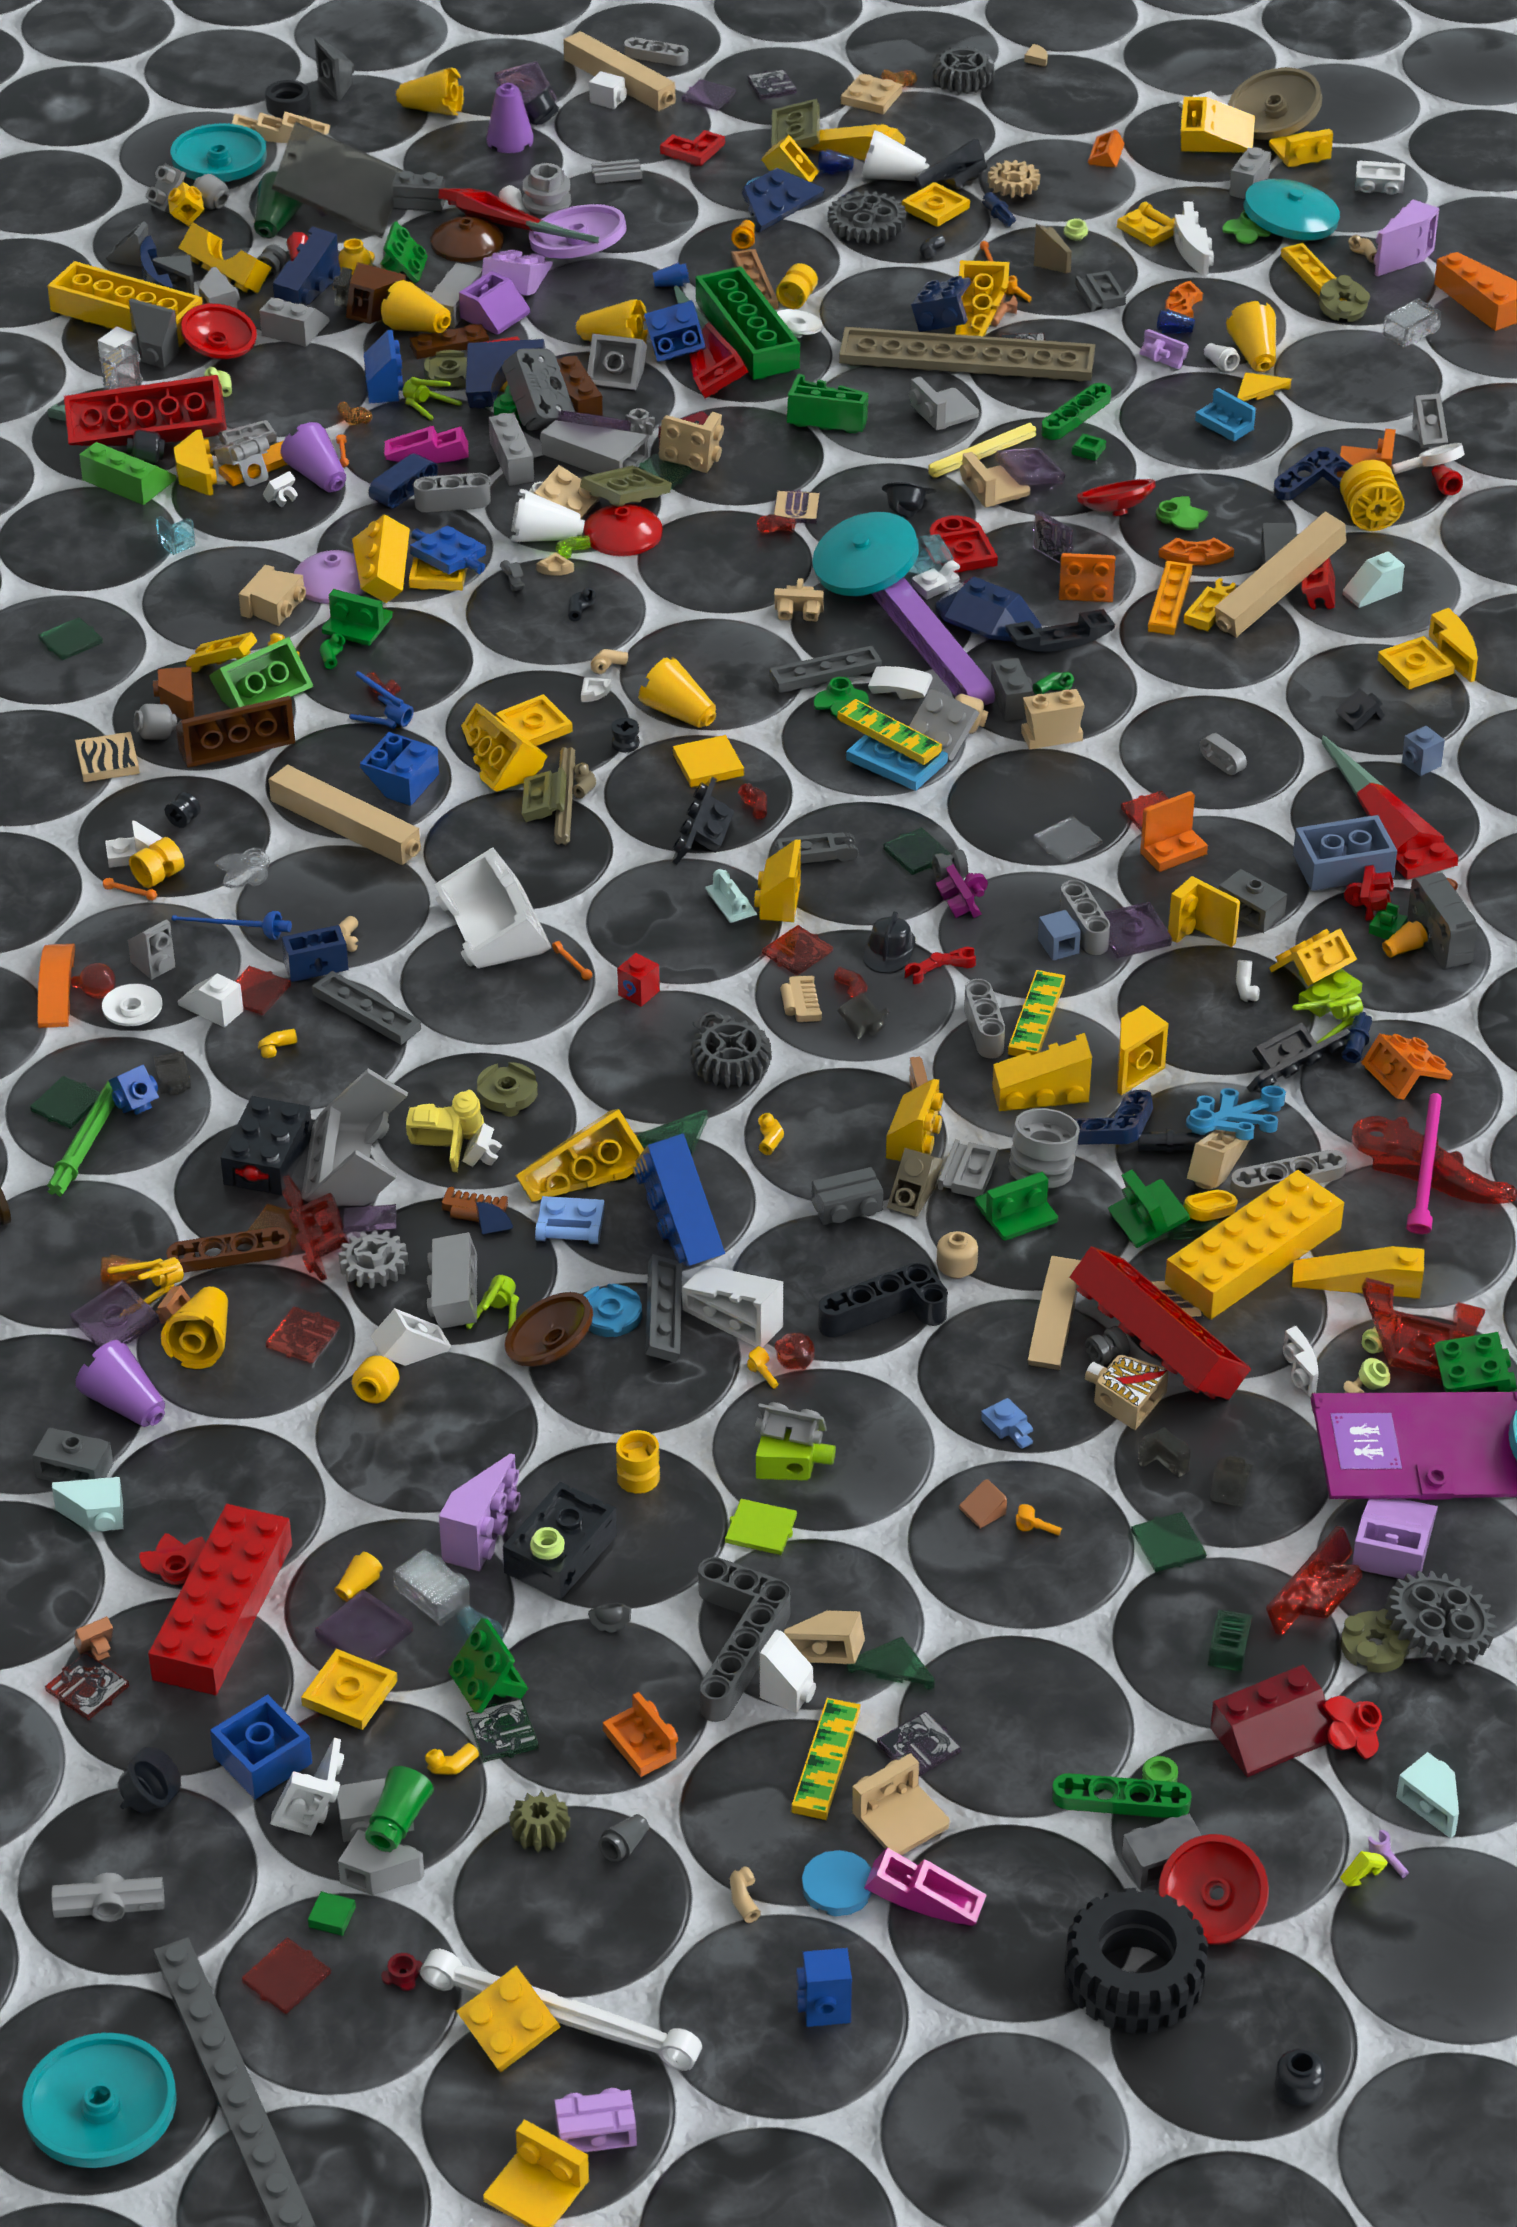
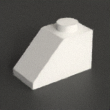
M217 973L194 986L178 1000V1005L225 1028L243 1012L241 984Z
M395 1308L371 1335L379 1356L404 1366L448 1352L451 1348L450 1343L438 1325Z
M776 1629L760 1652V1698L797 1713L804 1702L808 1703L811 1701L815 1693L816 1683L813 1682V1666L782 1631Z

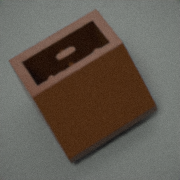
M358 262L350 281L346 318L368 324L383 320L381 307L383 299L387 300L390 294L388 289L397 281L406 280V275Z

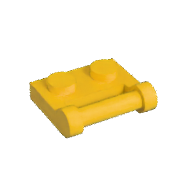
M1144 201L1139 205L1138 209L1117 219V228L1153 247L1174 236L1175 218L1171 219L1153 209L1150 203Z

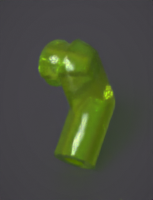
M589 535L570 537L559 541L556 544L555 550L558 551V554L568 559L574 550L590 549Z

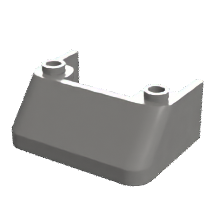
M368 1068L318 1115L311 1132L301 1195L302 1199L312 1205L365 1206L368 1203L372 1204L377 1199L379 1193L396 1179L397 1174L370 1158L371 1146L374 1141L382 1139L389 1129V1123H387L389 1113L407 1097L408 1092Z

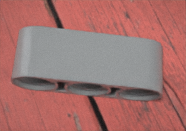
M483 473L419 478L414 482L415 508L421 512H437L486 507L491 502L490 479Z
M1079 880L1064 882L1060 893V911L1066 910L1071 918L1078 922L1081 931L1080 945L1086 953L1091 955L1105 953L1109 947V920L1083 882Z
M972 979L965 985L964 1012L978 1053L985 1058H997L1004 1052L1005 1024L991 984L984 979Z

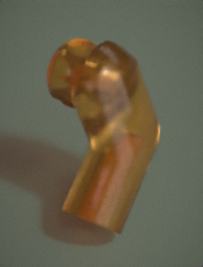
M885 69L881 75L882 79H890L896 83L903 84V87L913 85L917 81V75L912 70L894 73Z
M341 402L337 406V411L346 423L350 425L368 424L372 419L371 412L364 407L351 408L347 402Z

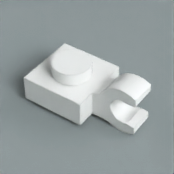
M952 560L948 561L939 572L934 568L912 577V587L928 600L948 591L949 584L960 580V576L954 572L960 569V566Z

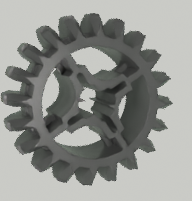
M959 46L956 49L949 48L948 51L942 50L933 59V81L936 82L937 86H941L943 90L949 89V92L955 91L958 94L961 92L967 94L969 92L976 93L978 90H984L985 87L990 86V82L993 81V59L990 58L989 54H985L983 50L977 51V48L970 49L968 46L966 48Z
M734 1018L732 1022H726L724 1019L719 1024L711 1022L709 1027H701V1031L695 1034L692 1046H690L691 1064L697 1076H703L705 1082L713 1081L715 1087L720 1084H725L727 1089L730 1085H737L739 1088L742 1083L751 1085L754 1079L761 1080L762 1074L767 1073L770 1061L772 1060L771 1043L765 1035V1031L759 1030L757 1024L749 1026L747 1020L739 1023Z

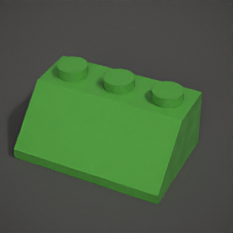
M95 442L79 454L83 481L142 505H145L176 480V475L98 442Z
M290 637L223 666L209 675L221 701L230 709L286 696L292 697L314 686Z

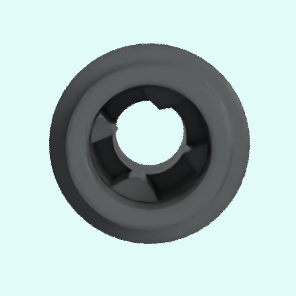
M635 1814L603 1831L598 1843L603 1856L611 1862L626 1860L649 1831L647 1820L642 1815Z

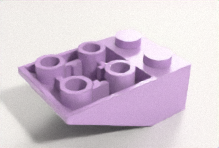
M1412 200L1406 207L1401 209L1395 218L1389 221V224L1383 230L1381 229L1376 237L1378 249L1374 257V265H1376L1375 276H1381L1423 262L1434 251L1439 215L1438 207Z
M518 250L500 251V253H492V256L483 259L481 277L493 271L511 279L521 295H531L537 291L551 268L553 261L545 260L544 256L533 253L522 256V251Z
M514 1454L507 1455L451 1492L439 1515L443 1562L480 1572L486 1559L490 1560L492 1558L498 1536L504 1535L508 1524V1517L511 1511L515 1512L520 1503V1492H517L519 1470L515 1467Z
M1402 1498L1369 1499L1355 1540L1352 1568L1404 1579L1406 1574L1415 1577L1417 1571L1422 1572L1438 1506Z

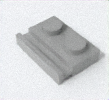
M955 1139L939 1177L938 1189L943 1190L944 1187L951 1188L953 1193L972 1197L983 1195L997 1162L999 1148L971 1142L968 1145L960 1144V1140Z

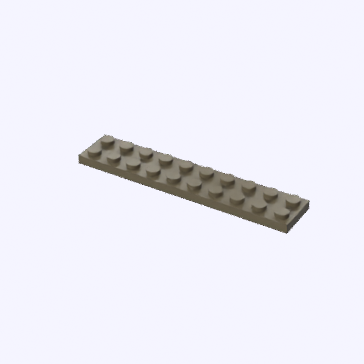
M845 327L839 353V363L853 366L872 365L874 367L886 366L899 369L914 368L925 371L943 370L952 373L971 372L974 374L1013 375L1026 378L1042 377L1052 380L1070 379L1081 382L1091 381L1095 344Z

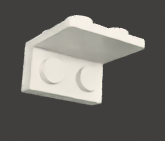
M333 1738L314 1777L293 1771L272 1812L271 1825L311 1836L317 1824L324 1823L329 1809L328 1802H335L340 1787V1782L335 1781V1776L339 1774L344 1760V1754L339 1753L341 1739Z

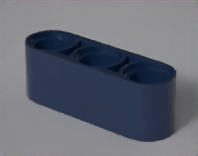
M412 453L372 481L368 491L369 497L394 509L414 495L415 480L422 477L437 476L438 465L429 459Z

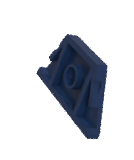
M775 168L745 185L742 195L749 206L750 215L755 217L757 222L756 230L760 233L821 198L825 189L782 169Z

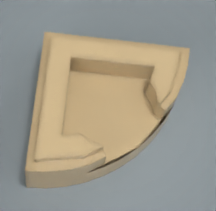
M1033 44L1025 53L1024 62L1046 67L1048 53L1043 47Z
M555 552L536 563V570L545 575H565L574 572V563Z

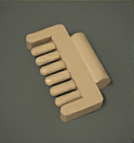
M814 976L789 977V984L785 983L780 987L785 1014L788 1016L795 1015L797 1022L821 1021L822 1012L819 1008Z

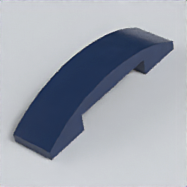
M146 236L140 249L143 281L174 289L168 274H157L152 260L157 258L156 246L152 237Z

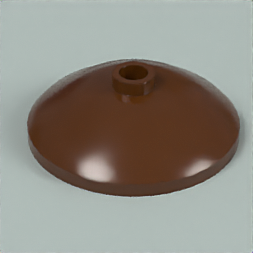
M464 216L448 220L439 225L431 234L430 241L432 250L444 259L455 262H475L492 256V253H498L503 246L504 238L500 228L492 222L482 218Z
M576 1292L558 1293L540 1300L523 1312L509 1329L505 1338V1351L515 1364L529 1367L543 1366L563 1358L576 1348L588 1333L593 1319L592 1305L584 1295Z

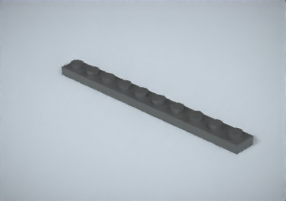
M189 1937L154 1949L155 1960L271 2227H316Z

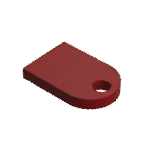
M955 515L940 518L931 525L930 543L942 567L952 560L960 566V569L954 571L955 573L998 566V556L983 528L977 521L969 517Z

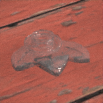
M250 848L243 854H228L218 859L215 865L227 871L223 880L225 887L239 888L247 883L252 886L262 884L268 877L266 869L270 865V860L263 849Z

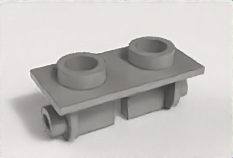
M771 1402L769 1405L759 1403L758 1407L763 1419L757 1418L755 1431L760 1432L761 1436L784 1440L786 1429H791L790 1442L813 1446L814 1443L820 1445L823 1435L822 1431H826L827 1428L824 1417L820 1416L819 1413L809 1409H802L801 1412L789 1410L787 1406Z

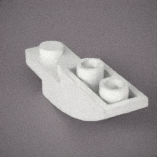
M1183 202L1182 215H1175V244L1182 257L1193 269L1203 276H1208L1209 266H1213L1214 254L1211 251L1212 238H1207L1206 228H1200V224H1198V211H1194L1193 202Z

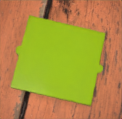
M741 1499L734 1516L730 1517V1527L725 1537V1543L782 1555L788 1538L793 1536L792 1527L797 1517V1511Z

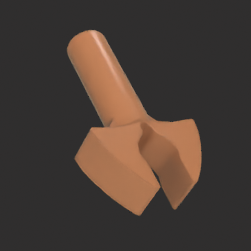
M1004 293L990 323L992 326H997L1006 312L1017 314V299L1014 295L1010 301L1005 303Z

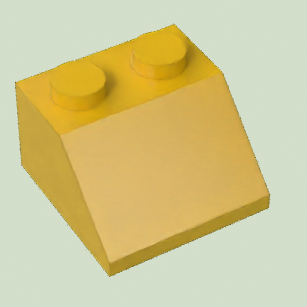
M801 840L792 841L766 860L764 871H759L758 889L761 890L755 891L754 907L759 908V920L795 921L801 886Z
M1144 1005L1132 1012H1128L1121 1018L1117 1093L1120 1095L1125 1094L1165 1069L1169 1023Z

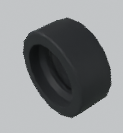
M282 80L272 83L266 88V108L271 115L283 118L284 112L301 116L309 111L311 106L310 91L303 82Z

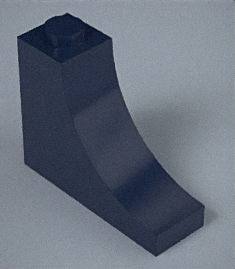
M544 339L468 343L465 393L469 408L493 407L499 390L507 381L502 370L504 361L518 349H546Z

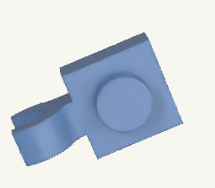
M1009 1398L981 1411V1420L1000 1439L1009 1435L1021 1449L1033 1444V1440L1027 1435L1033 1432L1032 1426L1027 1422V1415Z

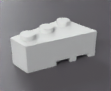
M704 1265L682 1287V1310L755 1347L760 1346L763 1348L783 1327V1281Z

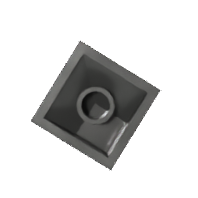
M315 38L318 81L337 101L341 100L353 84V63L342 52L321 38Z
M131 298L129 300L132 332L137 334L138 352L141 361L165 368L179 354L175 310Z

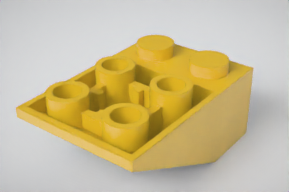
M1183 97L1181 151L1245 152L1248 147L1253 148L1255 116L1208 97Z

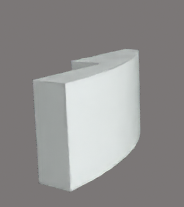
M882 666L875 668L868 687L872 694L897 692L901 700L917 699L926 696L933 677L929 673L915 669Z
M1294 1326L1285 1331L1283 1354L1289 1363H1293L1291 1378L1294 1384L1311 1398V1394L1316 1393L1317 1360L1308 1340L1297 1326Z

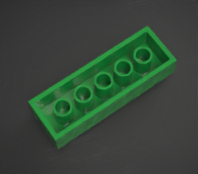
M742 266L695 277L696 303L719 334L737 351L753 380L800 369V342Z

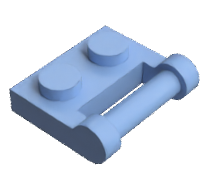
M542 1196L538 1222L536 1223V1241H546V1238L585 1240L589 1241V1244H599L605 1209L604 1200Z

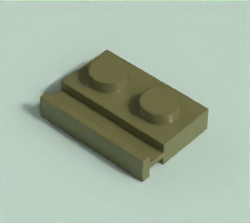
M563 767L558 768V772L552 773L550 770L524 778L522 816L526 822L543 819L552 815L554 810L564 811L567 775Z

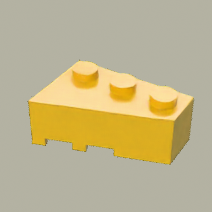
M384 514L376 521H372L366 529L352 539L360 588L379 600L388 603L403 591L410 529Z
M1085 1033L1076 1035L1077 1040L1060 1046L1057 1042L1048 1045L1049 1050L1031 1056V1053L1027 1052L993 1064L992 1088L998 1110L1008 1111L1089 1102L1092 1055Z

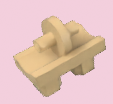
M798 578L797 586L787 585V589L775 588L774 600L778 619L790 620L793 618V611H803L804 620L816 622L820 612L824 611V591L804 586V579Z

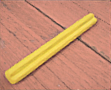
M1027 423L928 465V473L933 478H938L959 469L962 465L964 453L972 451L981 460L1036 436V427L1031 423Z

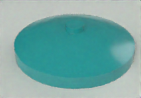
M227 123L208 124L190 129L178 136L170 149L173 167L185 172L186 177L194 180L206 174H213L223 182L237 180L256 172L262 167L267 158L266 142L258 132L245 126Z
M1266 179L1258 181L1247 189L1243 202L1244 210L1253 222L1271 233L1290 239L1318 240L1328 237L1334 233L1340 219L1339 208L1328 195L1310 185L1293 180Z
M870 512L856 515L840 522L821 538L813 554V567L819 582L833 593L844 596L872 594L892 586L911 570L919 553L918 538L912 525L899 515L887 512Z
M96 2033L70 2040L47 2054L37 2064L27 2080L23 2093L22 2107L27 2130L34 2143L45 2154L71 2166L99 2168L128 2161L142 2154L155 2144L164 2134L173 2118L177 2093L170 2065L164 2056L152 2045L130 2035Z

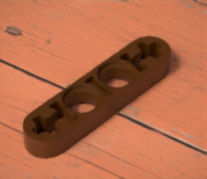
M271 1227L178 1241L169 1246L166 1255L167 1259L172 1257L178 1259L183 1272L186 1273L279 1259L289 1254L291 1251V1241L287 1230L281 1227ZM279 1241V1244L273 1245V1242ZM241 1244L253 1245L250 1250L245 1252L237 1250ZM212 1248L221 1250L216 1256H207L205 1254ZM196 1252H199V1257H196ZM184 1255V1258L179 1259V1256Z

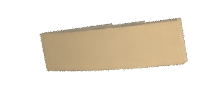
M284 112L283 119L259 113L258 120L234 114L232 124L245 126L258 132L265 141L276 143H307L309 140L328 134L330 129L328 124Z
M1051 1256L1034 1327L1028 1365L1060 1370L1078 1293L1076 1290L1078 1285L1069 1276L1081 1260Z

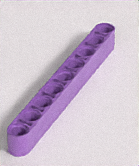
M904 577L892 586L872 593L873 597L955 697L958 694H965L981 699L984 705L995 701L994 688L989 679Z

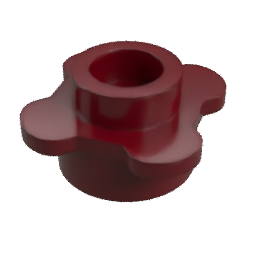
M408 1953L395 1954L388 1961V1970L383 1971L381 1974L382 1981L387 1985L395 1984L401 1987L403 1991L413 1990L415 1988V1980L420 1975L423 1963L416 1961L414 1956Z

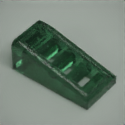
M1218 1610L1209 1650L1208 1666L1237 1671L1243 1670L1253 1615Z

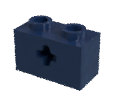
M339 925L281 937L284 965L291 982L327 975L331 971L337 973L349 970L347 944Z

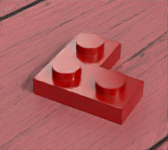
M704 130L692 141L672 134L660 145V154L670 156L672 159L689 162L695 166H702L725 145V136Z

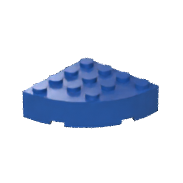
M684 1133L647 1145L635 1161L636 1166L633 1167V1172L638 1185L644 1184L649 1206L652 1211H655L660 1221L656 1225L662 1241L669 1240L678 1263H683L685 1266H691L725 1254Z

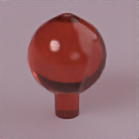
M93 963L87 965L82 970L80 976H73L71 984L75 988L81 987L87 996L101 999L105 998L114 989L116 978L109 966L102 963Z
M788 1333L775 1343L777 1360L785 1369H806L814 1359V1344L803 1333Z

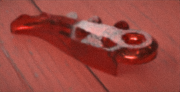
M1368 1116L1354 1124L1351 1135L1352 1143L1359 1151L1373 1158V1170L1392 1173L1419 1181L1424 1135L1409 1128V1123L1405 1117L1401 1116L1393 1121L1381 1116ZM1372 1131L1382 1132L1384 1136L1375 1137L1370 1135L1369 1133ZM1437 1138L1431 1187L1455 1198L1475 1203L1504 1204L1516 1200L1517 1189L1506 1182L1491 1181L1473 1172L1464 1165V1159L1460 1152H1447L1439 1146Z

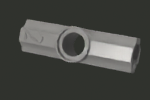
M103 1873L96 1876L90 1883L53 1885L54 1918L93 1915L99 1921L113 1922L122 1918L125 1912L164 1909L163 1877L124 1880L118 1874Z

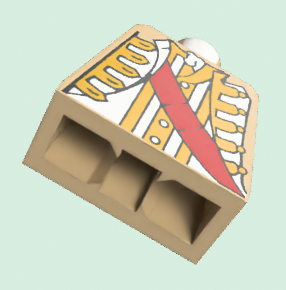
M1119 1355L1108 1368L1092 1362L1086 1371L1085 1380L1096 1384L1094 1402L1098 1407L1136 1430L1167 1393L1169 1371L1166 1368Z

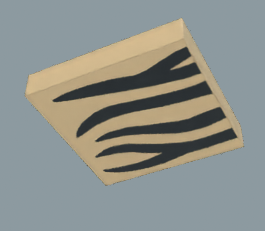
M131 732L75 740L84 782L140 774Z

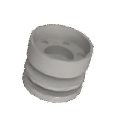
M1034 1108L1019 1114L1014 1124L1013 1145L1008 1165L1011 1175L1019 1180L1043 1171L1048 1178V1188H1056L1069 1182L1073 1175L1076 1157L1074 1153L1076 1152L1080 1132L1078 1123L1071 1116L1048 1108Z

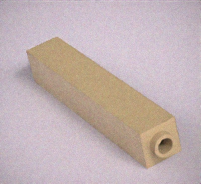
M581 31L563 39L565 61L593 76H596L601 71L624 77L627 95L657 111L675 103L674 81Z
M1327 512L1321 514L1215 606L1217 626L1222 631L1228 632L1237 638L1347 542L1345 523Z
M288 764L269 778L272 802L392 861L404 865L421 851L418 827Z

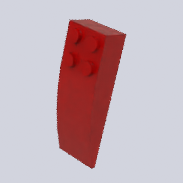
M218 375L64 396L68 443L71 446H91L95 442L105 446H125L127 438H132L136 430L158 432L165 443L183 441L195 430L201 429L203 438L219 436V432L227 430L223 391Z

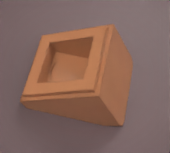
M986 1479L959 1505V1509L981 1529L1006 1515L1007 1498L990 1480Z

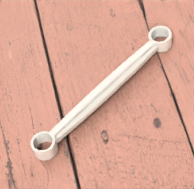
M441 1949L432 1950L420 1970L421 1978L429 1986L441 1991H448L453 1986H457L479 1994L500 1978L496 1975L462 1966L461 1961L455 1955ZM533 1987L558 2023L658 2053L661 2059L674 2069L682 2071L692 2069L701 2052V2041L687 2030L674 2028L669 2030L668 2033H664L575 2000H568L557 1996V1994Z

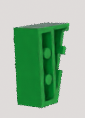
M798 374L788 393L787 423H792L798 427L817 426L823 430L841 429L848 433L863 432L867 423L869 393L841 385L838 389L827 387L826 381L818 380L817 383L806 381L805 375Z

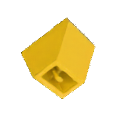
M932 1079L902 1096L886 1136L887 1159L901 1161L905 1148L925 1154L932 1153L935 1139L934 1133H940L943 1117L938 1115V1111L941 1110L943 1103V1093H939L938 1079Z

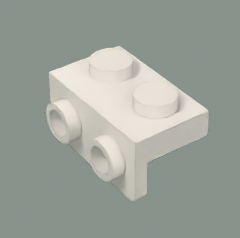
M1357 161L1355 190L1365 193L1385 192L1387 194H1403L1405 164Z

